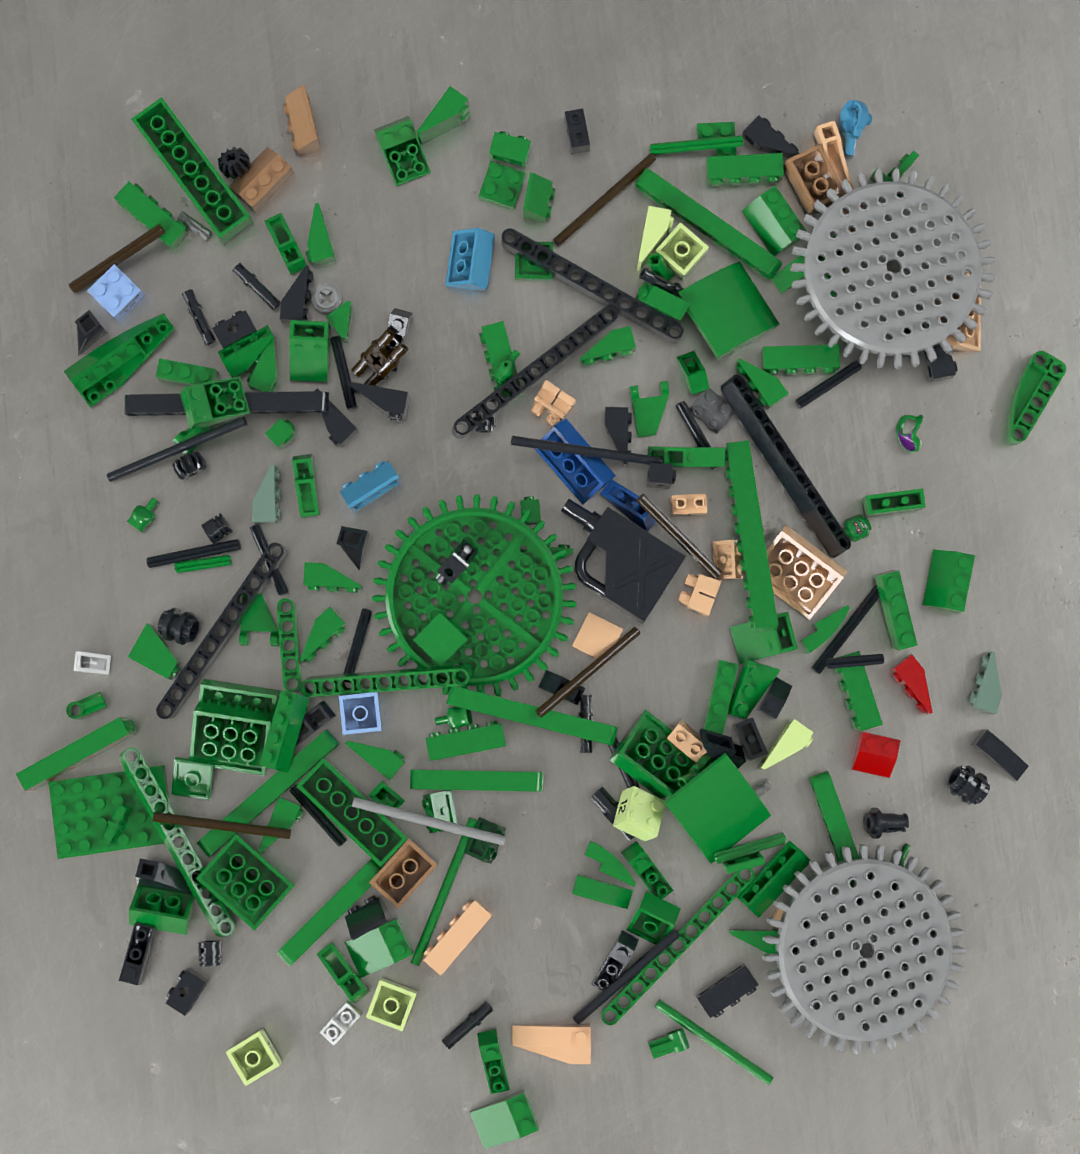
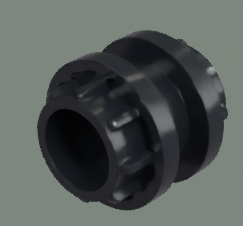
M172 608L161 614L158 621V632L164 640L172 641L175 638L177 644L185 645L195 640L200 624L192 612L186 611L182 614L180 609Z
M969 765L956 767L947 781L950 793L955 797L962 796V801L968 805L981 803L990 790L987 777L982 773L975 774V769Z

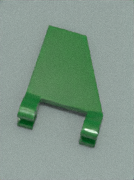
M668 381L659 383L661 396L640 399L638 385L629 387L637 438L656 435L669 397Z
M246 594L242 595V605L248 601ZM262 594L258 596L241 621L239 644L241 646L249 645V632H270V645L272 647H279V631Z

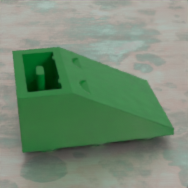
M409 116L374 129L396 186L431 173Z
M290 320V381L328 383L331 334L329 322Z
M240 377L185 386L180 393L190 430L211 426L250 414Z
M788 612L777 614L778 630L754 633V628H750L749 622L730 627L739 664H744L746 659L755 661L798 649Z

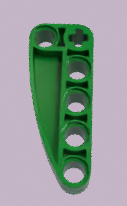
M1038 351L1029 358L1013 393L1007 421V440L1013 445H1018L1027 439L1066 373V365L1045 351ZM1036 357H1040L1042 359V365L1036 363ZM1054 367H1056V368L1058 369V370L1056 371V372H1058L1057 374H1055V373L1053 372V371H1054V369H1053ZM1045 382L1049 385V391L1043 389L1042 383ZM1033 399L1039 400L1040 407H1036L1033 404ZM1023 415H1028L1031 419V422L1026 423L1023 419ZM1014 431L1020 432L1021 439L1014 437Z

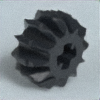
M234 146L231 150L227 149V152L221 153V157L218 158V168L227 178L235 179L237 176L241 177L243 173H247V169L251 167L250 158L242 148L237 149Z
M199 452L186 454L176 459L172 464L174 473L180 480L198 475L207 467L204 458Z

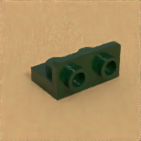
M479 817L475 826L476 829L505 836V827ZM470 838L464 853L491 864L497 857L499 845Z

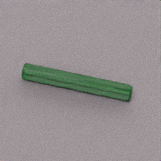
M784 833L775 834L715 852L713 858L716 864H720L786 844L787 837Z

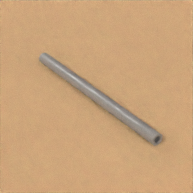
M354 797L352 807L504 846L506 836L356 797Z

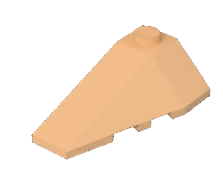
M590 1024L512 1025V1046L568 1064H591Z

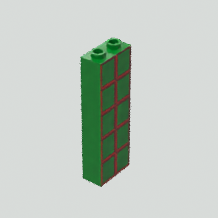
M118 717L17 772L16 776L24 791L36 790L137 735L135 732L137 729L132 719Z

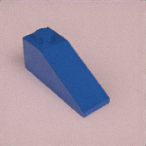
M611 480L601 491L602 497L644 530L649 531L656 523L637 503L639 496L614 480Z

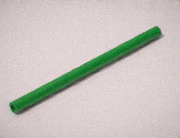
M469 817L466 826L475 828L478 820ZM461 836L410 962L416 966H420L424 956L423 953L429 944L471 837Z

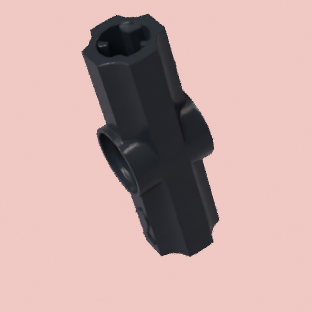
M601 787L590 798L604 812L603 815L613 825L619 802L615 801ZM620 830L629 841L634 838V836Z

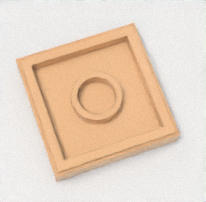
M589 612L572 647L597 659L618 641L623 628Z

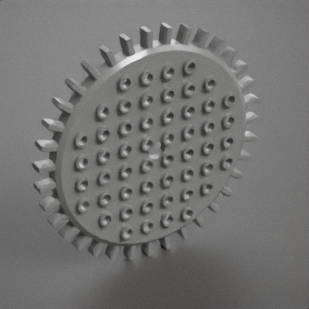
M877 169L874 175L876 183L867 184L866 177L862 172L857 177L860 187L854 190L847 179L843 180L841 186L846 194L840 198L830 188L826 195L833 204L829 208L819 200L814 204L815 209L822 214L820 219L818 220L809 214H806L803 221L814 227L812 233L799 229L796 237L808 241L806 248L793 246L792 254L805 256L804 263H793L790 266V271L804 272V279L793 281L792 288L806 287L808 295L798 298L796 303L797 305H804L811 302L814 310L809 311L804 319L809 321L819 316L823 324L817 327L815 334L818 336L829 328L835 334L829 340L828 346L830 348L841 339L848 343L843 352L844 357L851 354L853 347L862 350L860 364H864L868 359L869 353L878 354L877 368L883 367L885 356H894L895 369H900L903 363L902 355H910L913 367H918L920 364L918 352L925 350L928 359L933 362L937 359L933 346L940 344L943 351L949 354L953 349L946 338L952 334L962 344L966 340V336L958 329L959 326L964 324L974 331L978 324L968 317L970 311L984 315L987 310L985 307L975 303L977 297L990 299L993 294L989 290L980 288L981 281L993 282L995 279L994 274L982 273L983 265L989 266L995 262V257L982 258L980 254L981 249H986L992 244L991 240L977 242L975 234L980 233L985 228L984 223L971 228L967 220L973 217L976 212L975 209L968 210L964 215L956 209L961 205L964 197L962 195L957 197L953 203L947 201L944 198L950 188L947 184L940 190L939 194L931 191L930 188L934 181V177L931 176L926 180L924 187L915 185L917 179L916 171H912L908 178V183L899 182V169H894L891 176L892 182H883L882 171ZM897 194H901L903 197L899 198ZM878 199H884L885 203H880ZM865 204L867 208L862 209L860 205ZM921 205H926L927 210H923ZM842 210H848L849 214H843ZM904 210L909 212L908 216L903 214ZM885 216H889L891 221H886ZM866 222H872L873 226H867ZM927 223H932L934 227L929 228ZM853 227L855 232H850L848 228ZM909 229H915V233H910ZM830 233H835L837 237L832 238ZM891 234H896L897 239H893ZM952 235H956L958 240H953ZM877 239L879 244H874L873 240ZM935 240L939 241V246L934 244ZM859 245L861 249L856 250L854 246ZM920 246L922 250L917 251L915 247ZM836 251H842L843 255H837ZM897 252H902L903 257H899ZM958 253H963L964 258H960ZM818 256H823L824 261H819ZM879 257H883L885 262H880ZM940 258H944L946 263H941ZM889 261H898L901 268L898 273L888 271L887 263ZM861 263H866L867 267L862 268ZM922 264H926L928 269H923ZM847 268L849 273H843L842 269ZM903 270H909L910 274H904ZM968 270L970 276L965 275L964 271ZM824 274H829L831 278L826 279ZM885 275H890L891 280H886ZM946 276L952 277V281H947ZM868 280L873 282L872 286L867 284ZM928 282H933L934 287H930ZM853 286L855 291H850L848 287ZM910 287H914L916 292L912 293ZM830 292H835L837 296L832 297ZM891 293H896L898 297L893 298ZM952 294H957L959 298L954 299ZM877 298L879 300V304H875L873 302V299ZM934 300H939L940 305H936L934 303ZM855 304H859L861 309H856ZM916 305H920L922 310H917ZM836 310H842L843 314L838 315ZM902 311L904 316H899L897 312ZM880 316L885 317L886 321H885V322H881V321L879 320V317H880ZM940 318H946L947 322L942 323ZM861 322H866L867 327H862ZM922 323H927L928 328H923ZM904 329H909L910 334H905ZM890 334L892 339L887 340L885 335Z
M859 844V858L852 859L850 848L844 846L842 847L844 861L836 863L834 855L829 851L825 852L828 867L821 870L816 861H809L810 867L815 874L807 879L805 874L799 871L795 872L794 874L802 883V886L795 891L793 887L784 885L782 887L784 891L792 896L788 905L776 900L773 903L777 909L784 911L781 920L767 918L766 921L772 926L779 927L777 936H763V941L769 944H776V953L764 954L762 959L768 962L776 961L777 969L765 973V977L769 980L780 977L782 984L772 989L770 993L774 997L786 993L789 998L779 1007L780 1011L786 1013L795 1006L799 1012L791 1019L790 1023L797 1027L806 1018L810 1021V1024L803 1034L810 1039L816 1029L820 1028L823 1030L819 1044L824 1047L829 1043L831 1035L837 1036L835 1050L841 1053L844 1051L847 1039L853 1040L852 1049L856 1055H861L862 1041H869L870 1051L873 1054H878L879 1039L885 1038L887 1047L895 1050L896 1045L893 1035L901 1033L902 1038L906 1042L911 1043L912 1038L907 1029L914 1024L918 1030L926 1033V1026L920 1019L926 1014L937 1021L940 1019V1016L932 1009V1006L937 1000L941 1004L950 1005L951 1002L947 997L942 996L941 992L944 986L958 989L959 985L947 978L950 970L962 972L964 967L957 963H951L952 954L966 953L965 948L952 946V937H960L965 932L959 928L950 929L949 921L956 920L961 915L957 911H951L946 914L943 908L954 900L953 896L947 894L940 899L936 896L935 893L944 885L943 881L936 880L928 886L924 882L932 872L928 867H924L918 876L912 873L918 861L914 857L908 859L904 868L899 866L902 855L901 851L894 849L890 862L884 861L885 847L877 845L874 859L868 858L867 845ZM869 872L873 874L871 879L867 877ZM854 880L855 884L851 887L850 881ZM896 883L897 888L893 890L892 885ZM834 887L837 888V893L835 894L832 893ZM878 890L879 896L875 897L874 893ZM917 894H921L920 900L916 899ZM819 895V901L815 902L814 897ZM858 898H861V899H862V902H861L860 905H857V899H858ZM903 901V907L899 908V903ZM840 906H844L843 912H839ZM883 909H886L885 915H881ZM925 912L928 913L927 918H923ZM826 913V919L822 920L821 915ZM868 916V922L864 923V917ZM910 919V925L906 926V921ZM808 921V927L804 928L803 923ZM850 924L851 929L847 931L846 925ZM892 927L893 932L889 934L888 929ZM934 930L935 934L931 937L930 932ZM829 932H833L832 938H828ZM872 935L876 937L874 941L870 940ZM914 938H917L916 944L912 943ZM815 939V945L811 946V940ZM857 942L858 947L853 949V944ZM865 943H870L872 951H874L868 957H862L860 954L862 945ZM899 945L900 950L895 952V947ZM797 947V953L793 954V948ZM840 950V955L836 957L835 952ZM879 953H882L881 959L877 958ZM921 956H924L923 962L919 961ZM818 958H822L821 964L817 963ZM864 960L865 965L860 967V962ZM906 963V969L902 970V965ZM804 965V966H805L804 971H803V972H800V971H799L800 966ZM846 968L847 973L842 975V970ZM889 971V976L885 978L884 973ZM928 974L931 975L930 980H926ZM829 976V981L825 983L824 978ZM868 979L872 980L870 985L866 984ZM910 982H913L912 988L908 986ZM808 984L812 985L810 990L806 989ZM853 986L854 991L849 993V988ZM895 989L896 994L891 996V991ZM836 994V999L832 1001L831 996ZM878 997V1002L874 1004V998ZM818 1002V1007L814 1009L813 1004ZM857 1005L861 1006L859 1011H856ZM902 1007L903 1012L898 1014V1009ZM839 1013H843V1017L841 1019H838ZM885 1015V1020L881 1022V1016ZM864 1023L868 1024L866 1029L862 1028Z

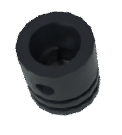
M219 513V516L216 515L215 519L211 518L201 524L204 532L213 544L223 539L225 534L229 535V532H233L222 513Z
M221 940L198 942V956L201 957L199 958L201 962L199 963L200 967L223 964L221 961L222 957L220 956L222 955Z

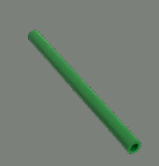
M658 1000L655 1005L656 1009L752 1075L770 1085L774 1078L773 1076L662 1000Z

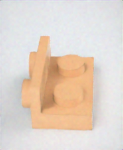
M738 540L712 542L713 563L722 571V575L716 580L742 579L744 571L741 572L740 568L742 553H738Z
M682 719L667 737L670 742L695 762H698L700 757L707 752L703 747L700 734Z

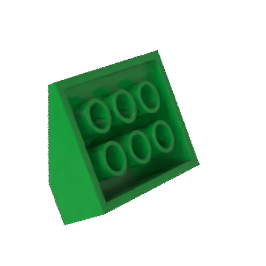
M644 710L617 746L610 761L665 801L680 789L678 778L688 774L689 769L697 764V762L693 761L667 739L673 731L650 712Z
M237 834L196 878L254 931L295 887Z

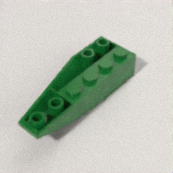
M164 313L107 341L64 370V373L89 407H92L121 387L175 328Z

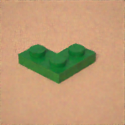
M735 122L697 123V139L735 136ZM736 147L717 149V156L736 155Z

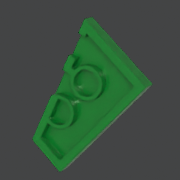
M746 659L729 705L728 714L746 720L776 678L780 669Z

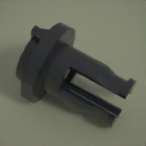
M871 808L866 817L863 818L866 831L873 839H879L882 833L906 832L904 827L909 828V818L906 813H903V815L881 813V810L878 808Z

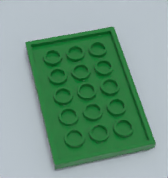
M165 765L149 767L170 806ZM137 769L135 772L136 777L143 779V772ZM125 771L48 782L58 859L165 844ZM146 786L145 793L148 796H152L153 790L151 787ZM156 803L154 806L155 811L162 812V806ZM117 805H121L129 809L122 822V829H119L113 841V845H109L101 841V838L108 827L107 822L111 820ZM164 823V828L170 831L172 825Z

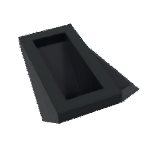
M90 310L74 321L77 324L78 356L108 333Z
M341 526L336 544L342 548L358 570H360L370 533L366 530Z

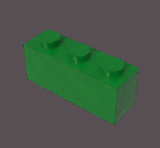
M159 358L155 377L162 382L191 386L218 381L219 372L214 368Z
M923 488L866 495L862 498L866 517L918 511L926 508Z

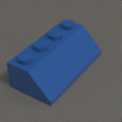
M567 419L553 426L541 439L591 447ZM535 449L582 505L616 476L601 458Z

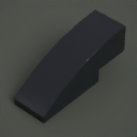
M325 701L318 703L304 715L295 748L336 716Z
M702 728L699 730L703 747L712 758L717 760L726 753L737 769L746 762L742 746L734 744L732 737Z

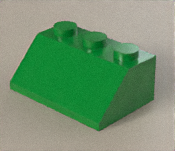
M776 185L759 195L742 210V213L769 253L777 256L801 240L796 237L799 229L806 231Z
M933 549L922 606L955 613L964 612L975 555Z
M138 884L129 908V925L134 926L135 923L154 927L155 930L187 935L192 920L195 897L191 894Z

